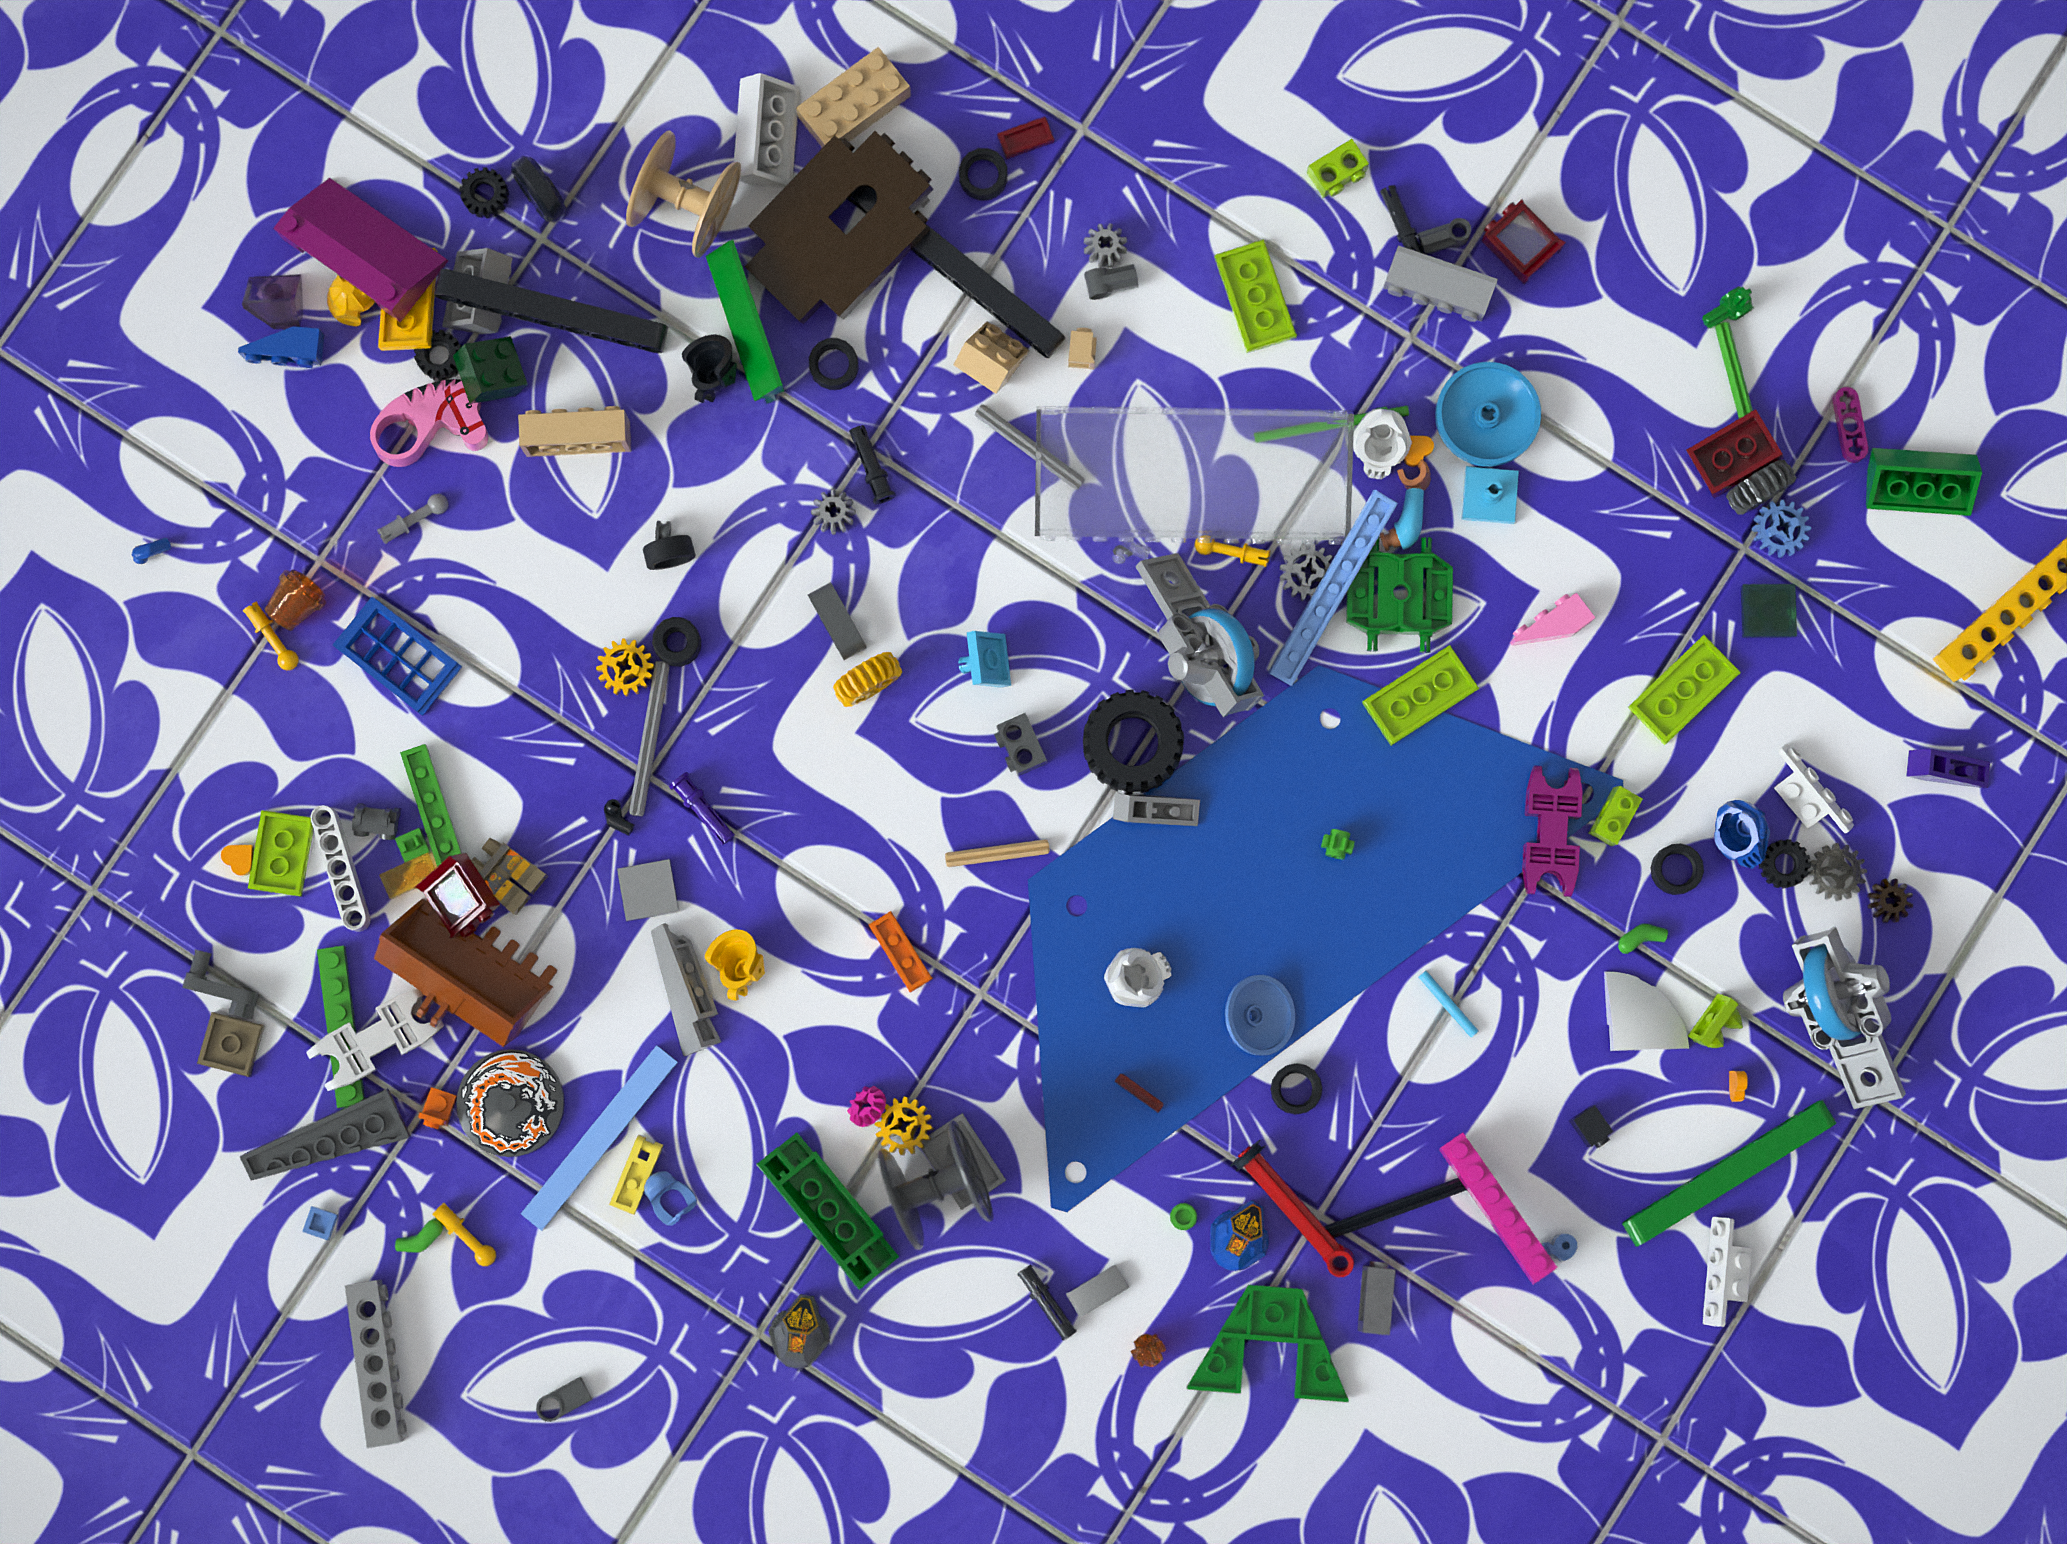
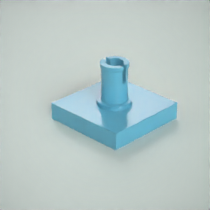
M1466 467L1462 520L1514 524L1519 471Z
M982 631L967 632L969 656L960 657L958 663H966V665L959 666L960 671L964 674L971 672L973 685L1000 688L1011 686L1005 634Z

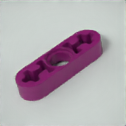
M1843 387L1833 396V408L1842 455L1846 461L1857 463L1866 457L1868 443L1858 393L1851 387ZM1845 394L1847 398L1852 399L1848 403V411L1854 410V412L1842 415L1841 412H1845L1847 409L1845 402H1840V398ZM1847 418L1854 419L1857 423L1856 431H1847L1844 428V420ZM1859 435V438L1854 440L1855 447L1861 449L1857 456H1855L1854 452L1849 451L1853 446L1852 439L1847 440L1846 438Z

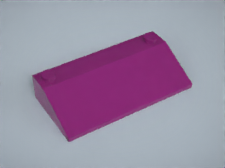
M328 178L292 205L273 228L284 241L301 253L305 251L372 298L382 310L399 322L404 319L439 274L440 269H443L448 262L445 257L331 178Z

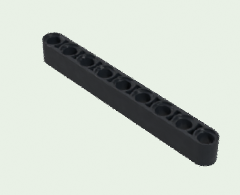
M440 269L434 296L441 300L652 353H663L669 328L667 325L448 269Z

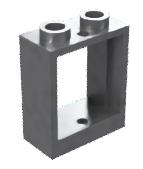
M1370 1261L1369 1266H1363L1357 1331L1390 1335L1395 1269L1388 1268L1389 1263Z

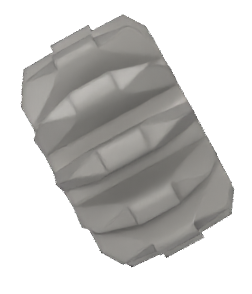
M1101 223L1098 224V232L1091 228L1089 230L1090 237L1084 238V244L1087 245L1084 248V254H1091L1089 257L1090 263L1098 259V267L1102 268L1103 262H1107L1110 268L1113 267V259L1120 263L1122 261L1120 254H1126L1127 248L1123 246L1127 243V238L1120 237L1122 233L1120 228L1113 232V224L1111 223L1108 224L1107 229H1104ZM1101 242H1102L1103 244H1107V243L1109 242V243H1110V248L1104 247V248L1102 249V248H1101Z
M835 489L831 490V497H827L826 493L822 492L823 502L818 499L813 501L814 505L818 507L811 509V514L818 516L813 520L814 524H822V532L827 531L831 527L832 535L836 534V527H840V530L845 532L844 522L848 525H853L854 523L848 517L856 515V510L850 508L854 504L853 500L848 499L844 501L846 499L845 492L840 493L839 497H836ZM831 507H836L837 511L840 512L839 514L836 513V517H831L830 513L827 512L828 510L831 512Z

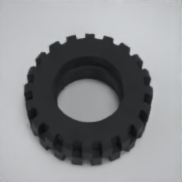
M1134 689L1126 690L1125 693L1121 694L1118 692L1111 694L1110 698L1107 700L1103 699L1098 703V707L1092 710L1084 727L1083 753L1090 771L1097 776V780L1102 784L1109 785L1110 789L1115 791L1122 790L1125 793L1133 794V792L1140 791V793H1145L1151 788H1158L1166 779L1173 775L1181 760L1184 743L1181 721L1179 717H1176L1174 709L1170 704L1166 705L1158 695L1155 697L1149 695L1148 691L1141 690L1140 693L1134 692ZM1127 718H1138L1148 722L1155 729L1158 737V748L1155 755L1147 763L1139 766H1128L1120 763L1113 757L1108 746V738L1112 728L1118 722Z

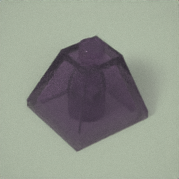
M301 274L249 277L242 302L243 308L273 329L285 330L293 326L300 327L303 317Z

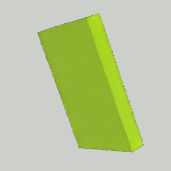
M261 810L248 889L302 897L314 830L311 817Z

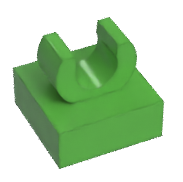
M420 828L395 838L405 863L431 853Z

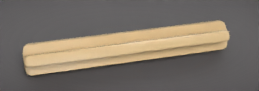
M1045 839L947 852L945 854V861L947 867L1045 855L1050 851L1049 842Z

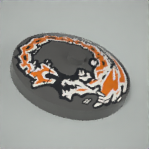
M501 1050L484 1056L467 1071L461 1081L457 1094V1114L463 1131L480 1149L503 1157L523 1156L543 1147L558 1130L565 1108L564 1090L556 1072L540 1057L521 1050Z

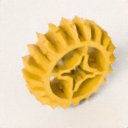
M883 652L863 661L836 681L833 686L836 697L844 707H852L887 688L901 676L902 669L900 663L891 652Z

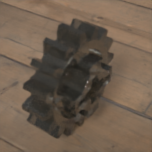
M1835 843L1832 845V850L1826 845L1822 847L1823 853L1819 851L1814 853L1817 860L1809 861L1808 864H1811L1813 870L1808 871V875L1814 877V880L1809 883L1810 886L1816 884L1818 886L1816 894L1824 891L1826 900L1834 895L1835 901H1841L1842 894L1846 899L1852 898L1851 891L1854 893L1861 891L1857 884H1864L1866 880L1861 878V874L1867 873V870L1860 868V865L1865 860L1856 859L1858 855L1857 850L1850 853L1849 845H1845L1840 849L1839 844ZM1830 856L1829 864L1826 867H1821L1823 861ZM1844 858H1846L1852 866L1848 865L1844 861ZM1836 868L1838 871L1847 873L1837 876V874L1828 873V871ZM1853 877L1852 882L1844 889L1845 881ZM1822 878H1824L1830 884V887L1824 883Z

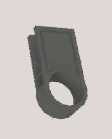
M578 1377L540 1398L536 1404V1412L540 1419L552 1422L593 1398L582 1377ZM545 1398H554L559 1402L560 1412L555 1418H547L542 1414L541 1404Z

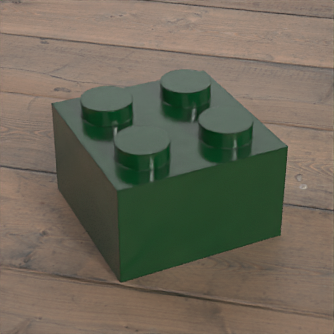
M511 336L466 343L453 355L469 404L513 397L528 385Z

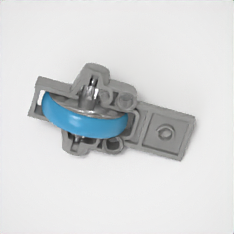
M1179 553L1141 560L1136 565V569L1167 618L1166 623L1159 630V637L1170 654L1168 669L1175 679L1181 680L1185 689L1199 702L1216 706L1223 717L1251 710L1264 697V694L1253 678L1255 661L1259 657L1260 652L1256 640L1247 634L1242 624L1229 614L1222 605L1213 604L1210 606Z
M1836 927L1816 934L1800 936L1792 944V948L1803 972V979L1787 988L1783 993V1002L1787 1012L1793 1017H1802L1811 1041L1817 1048L1822 1050L1830 1049L1854 1109L1903 1098L1906 1094L1881 1034L1891 1023V1014L1883 997L1890 989V981L1886 970L1881 965L1857 964L1849 951L1844 947ZM1871 1018L1876 1019L1879 1022V1025L1873 1023ZM1861 1033L1865 1035V1037L1853 1039ZM1864 1072L1872 1073L1876 1078V1082H1868L1864 1077Z

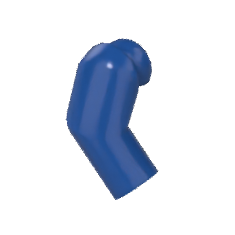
M165 537L151 543L136 546L131 554L133 561L136 564H144L149 557L170 550L171 544Z

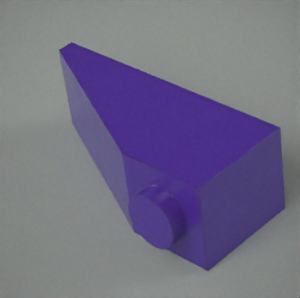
M1935 749L1909 750L1906 776L1925 781L1988 788L1990 762Z

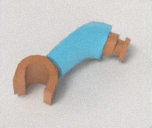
M1422 459L1418 464L1420 475L1413 480L1407 479L1403 469L1397 470L1401 482L1408 490L1405 493L1401 517L1398 522L1394 523L1395 528L1388 530V534H1384V532L1380 534L1385 551L1390 550L1389 547L1394 546V548L1402 546L1403 550L1408 549L1419 538L1423 521L1424 490L1427 489L1431 481L1430 469Z

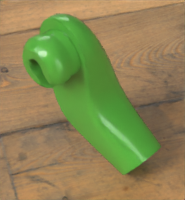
M1640 924L1619 939L1618 948L1620 952L1628 954L1643 942H1665L1668 930L1651 924Z
M437 1218L428 1221L418 1234L397 1238L395 1242L396 1251L423 1252L442 1234L443 1224Z

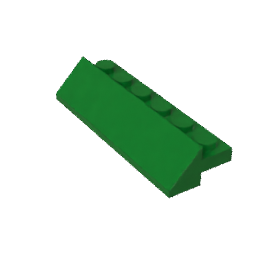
M730 240L708 254L706 259L754 401L765 398L766 404L776 401L775 394L784 392V388L734 241Z
M797 1132L756 1164L858 1290L899 1258L897 1253L883 1238L884 1234L817 1152H813Z

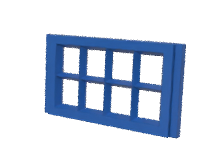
M373 596L333 644L336 649L422 716H424L462 669L460 664ZM378 613L391 622L380 638L366 629ZM395 627L409 636L397 652L384 643ZM362 632L376 642L364 657L350 648ZM413 641L427 650L415 666L402 657ZM380 646L393 656L382 671H379L368 662ZM431 655L445 664L433 680L420 671ZM398 660L411 670L400 685H397L386 676ZM416 674L429 684L418 699H415L404 690Z

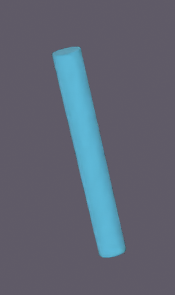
M1424 971L1418 978L1470 1038L1478 1032V1029L1427 971Z

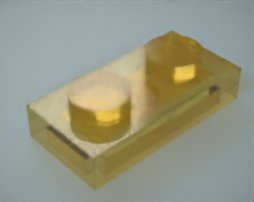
M426 853L381 873L379 876L389 898L392 900L416 889L415 886L436 867L430 853Z

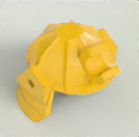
M338 274L329 287L327 294L328 308L333 317L349 326H360L362 319L360 313L368 310L375 303L372 298Z
M735 929L722 933L710 944L705 953L706 961L720 971V980L728 988V999L737 1001L739 1000L738 995L747 996L748 989L746 986L752 985L754 981H758L765 974L763 955L758 954L753 937L744 930Z

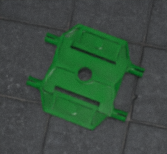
M1379 536L1375 546L1372 547L1347 590L1346 623L1366 633L1367 651H1372V641L1373 652L1378 651V636L1380 634L1419 635V652L1430 653V637L1452 625L1453 566L1432 553V538L1430 537L1427 538V547L1426 537L1421 538V553L1395 554L1379 551ZM1374 567H1378L1377 618H1373ZM1423 569H1425V619H1423ZM1397 586L1406 588L1408 592L1407 598L1403 600L1397 599L1393 593L1394 588Z

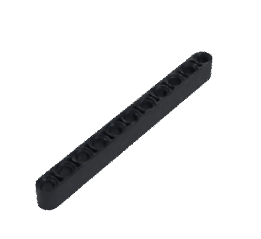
M863 185L858 187L847 200L867 214L877 202V193L871 186ZM925 224L930 231L911 251L1038 353L1049 359L1066 339L1065 336Z

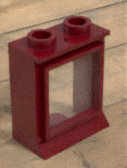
M1521 199L1516 205L1513 202L1503 210L1502 214L1504 216L1498 222L1494 219L1483 229L1485 234L1481 241L1525 285L1539 268L1542 269L1555 253L1558 254L1563 249L1566 242L1559 239Z
M467 853L447 857L415 886V888L424 893L450 933V939L460 936L466 938L472 935L477 930L475 927L479 923L486 922L493 917V911L500 906V903Z

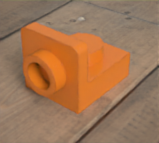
M431 1087L423 1111L418 1116V1118L424 1119L423 1125L439 1129L440 1125L448 1126L457 1095Z

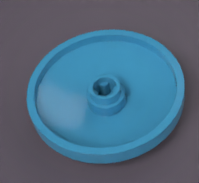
M1479 362L1462 368L1446 382L1437 400L1435 419L1442 441L1453 454L1470 464L1491 467L1509 463L1521 456L1529 448L1540 427L1541 406L1534 387L1519 371L1501 363Z

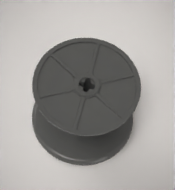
M954 1120L948 1125L950 1145L956 1161L954 1164L936 1171L929 1169L928 1174L907 1182L893 1155L886 1149L878 1151L879 1166L890 1202L905 1235L917 1250L922 1249L924 1245V1233L917 1207L936 1199L942 1202L944 1196L966 1188L980 1216L985 1221H993L992 1204L982 1172L965 1134Z

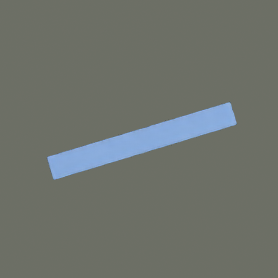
M1373 490L1268 673L1290 686L1293 685L1396 508L1397 502L1377 490Z
M656 1045L523 1210L521 1215L543 1231L678 1062Z

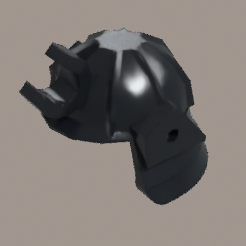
M716 334L706 335L696 339L683 350L682 359L689 366L691 373H693L691 378L692 384L697 388L694 400L704 403L705 400L714 402L715 391L720 392L722 389L735 383L737 363L732 360V345L726 337Z

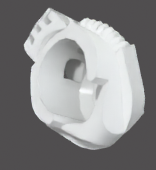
M1371 410L1362 418L1352 432L1353 440L1351 442L1354 452L1363 461L1364 472L1368 478L1382 480L1391 472V467L1400 464L1405 459L1412 444L1403 417L1393 410Z
M1127 948L1121 950L1106 969L1104 979L1115 1002L1124 1006L1145 1008L1159 998L1165 984L1163 980L1169 978L1172 974L1171 967L1161 952L1151 955L1150 952L1141 948Z

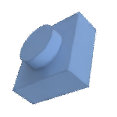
M311 1206L302 1232L328 1241L331 1238L338 1214Z

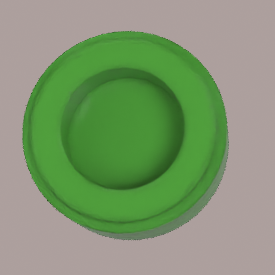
M1180 1203L1171 1210L1170 1221L1175 1228L1188 1230L1195 1225L1197 1213L1191 1205Z

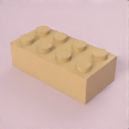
M878 46L797 106V116L822 148L834 135L840 141L845 137L850 142L911 96L910 86Z
M608 406L603 411H594L593 408L589 407L579 408L578 412H568L566 409H553L552 413L543 414L539 410H528L525 414L518 415L519 446L527 457L631 452L630 420L625 410H620L618 406Z

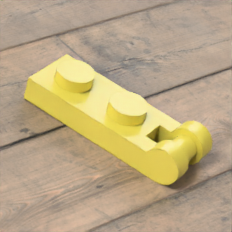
M637 1136L609 1205L633 1215L636 1214L645 1192V1183L654 1170L663 1149V1144L658 1142L654 1144L646 1141V1137ZM641 1150L650 1153L647 1161L638 1158Z

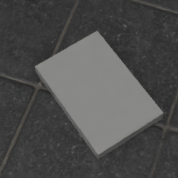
M963 1113L952 1119L960 1126L973 1150L988 1192L1005 1182L1006 1179ZM951 1121L929 1135L931 1140L924 1139L922 1141L925 1147L922 1150L935 1170L956 1163L948 1135V1125ZM966 1188L951 1194L961 1210L973 1203Z

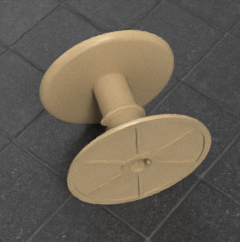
M668 130L657 140L638 174L627 207L626 224L629 227L637 226L647 216L658 197L674 204L676 210L683 208L700 216L692 241V253L696 258H700L712 245L728 215L738 188L741 164L739 162L729 164L717 179L711 192L693 185L691 179L686 181L669 173L675 153L676 138L674 133Z

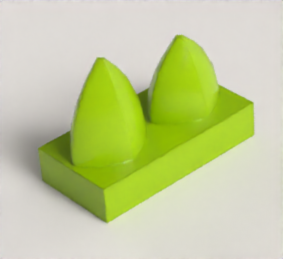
M1718 993L1688 1037L1694 1042L1709 1048L1723 1047L1724 1037L1721 1031L1723 1026L1730 1029L1743 1028L1741 1015L1736 1008L1738 1003L1732 998Z

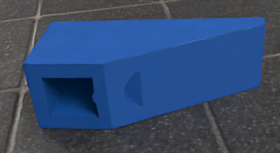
M293 326L238 347V353L248 363L260 364L261 360L271 361V364L278 366H287L288 362L297 363V366L303 368H313V365H321L325 335L319 328Z

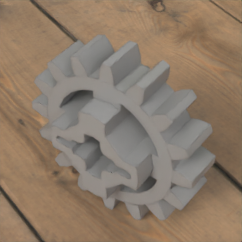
M1301 544L1299 552L1295 548L1291 549L1292 557L1284 556L1283 560L1287 565H1280L1279 570L1284 571L1285 574H1282L1279 579L1287 581L1283 588L1284 590L1289 588L1293 590L1291 597L1296 596L1298 593L1301 594V601H1304L1306 596H1310L1311 599L1317 587L1310 589L1311 584L1315 581L1321 582L1332 559V555L1326 557L1323 555L1325 548H1321L1318 552L1315 551V544H1312L1310 549H1306L1305 545ZM1306 556L1305 561L1302 563L1293 564L1296 559ZM1316 558L1323 564L1324 569L1320 568L1315 562ZM1310 562V571L1314 574H1311L1306 583L1305 573L1301 571H1304ZM1291 576L1298 579L1300 587L1294 583Z

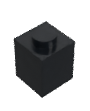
M1595 1105L1589 1106L1569 1120L1587 1147L1594 1145L1596 1148L1601 1147L1610 1140L1608 1135L1614 1132Z

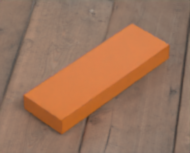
M891 911L869 924V927L910 993L932 980L931 975Z

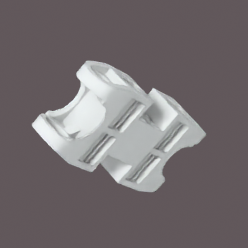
M419 989L400 994L376 1007L375 1010L381 1019L379 1022L357 1034L350 1023H347L326 1035L306 1052L309 1059L321 1054V1056L332 1055L339 1061V1071L334 1075L333 1080L325 1084L327 1091L353 1084L376 1071L370 1058L391 1046L396 1045L401 1056L424 1044L444 1027L442 1020L434 1028L430 1025V1022L421 1024L413 1019L411 1014L413 1006L417 1004L418 999L425 996ZM388 1007H390V1009L392 1010L394 1016L398 1021V1024L396 1023ZM400 1028H402L411 1045L408 1044ZM341 1033L343 1034L345 1040L347 1041V1043H348V1045H349V1047H350V1049H351L350 1051H349L347 1045L345 1044L343 1038L341 1037V1035H340ZM352 1055H354V1056L356 1057V1059H357L358 1063L360 1064V1066H361L363 1072H361L360 1068L358 1067V1065H357V1063H356V1061L354 1060V1058H353Z

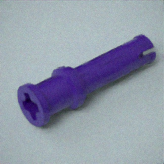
M688 772L683 773L669 785V788L677 792L684 801L683 805L691 808L720 844L724 845L735 834L707 803L703 790H698L688 778Z

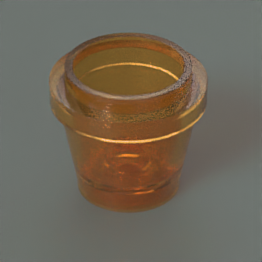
M284 570L279 576L280 581L264 610L277 624L289 631H293L294 628L316 610L320 611L326 605L325 594L317 584L299 571Z

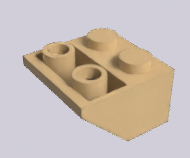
M986 322L964 343L953 365L996 394L1007 384L1028 354L1029 349L1024 347L1020 341L1002 332L998 326Z

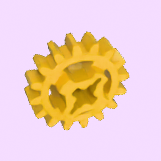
M622 638L621 645H617L615 641H612L613 648L608 649L604 647L605 657L598 656L597 658L602 662V665L596 667L597 671L603 672L598 677L600 682L607 680L604 687L607 690L614 687L613 693L615 695H618L621 690H623L626 697L629 696L630 690L639 694L638 687L641 685L647 688L645 679L653 678L648 670L654 669V664L647 662L652 658L651 654H643L646 647L642 645L637 648L636 640H633L630 645L627 644L625 638ZM624 651L623 655L616 658L613 657L615 654ZM636 654L641 658L643 668L636 665ZM628 662L631 669L625 670L623 673V671L620 669V665H626V663ZM608 667L616 673L614 681L609 676ZM634 677L638 678L636 681L626 684L628 680Z
M903 1097L902 1103L894 1098L893 1106L886 1104V1112L880 1117L882 1118L881 1122L874 1124V1126L881 1128V1131L876 1133V1137H884L881 1145L883 1147L891 1145L889 1152L894 1153L898 1148L901 1156L905 1155L907 1149L911 1154H915L916 1146L924 1149L922 1141L924 1139L931 1140V1137L926 1133L927 1131L934 1130L933 1126L927 1125L932 1116L924 1115L927 1110L926 1106L917 1108L919 1105L918 1100L914 1099L909 1104L908 1097ZM904 1109H911L918 1116L909 1117ZM894 1114L892 1123L887 1125L890 1116ZM902 1120L911 1123L906 1127L907 1132L896 1130L902 1125ZM921 1127V1131L915 1139L914 1134L917 1128ZM898 1135L902 1138L904 1144H898L890 1137Z

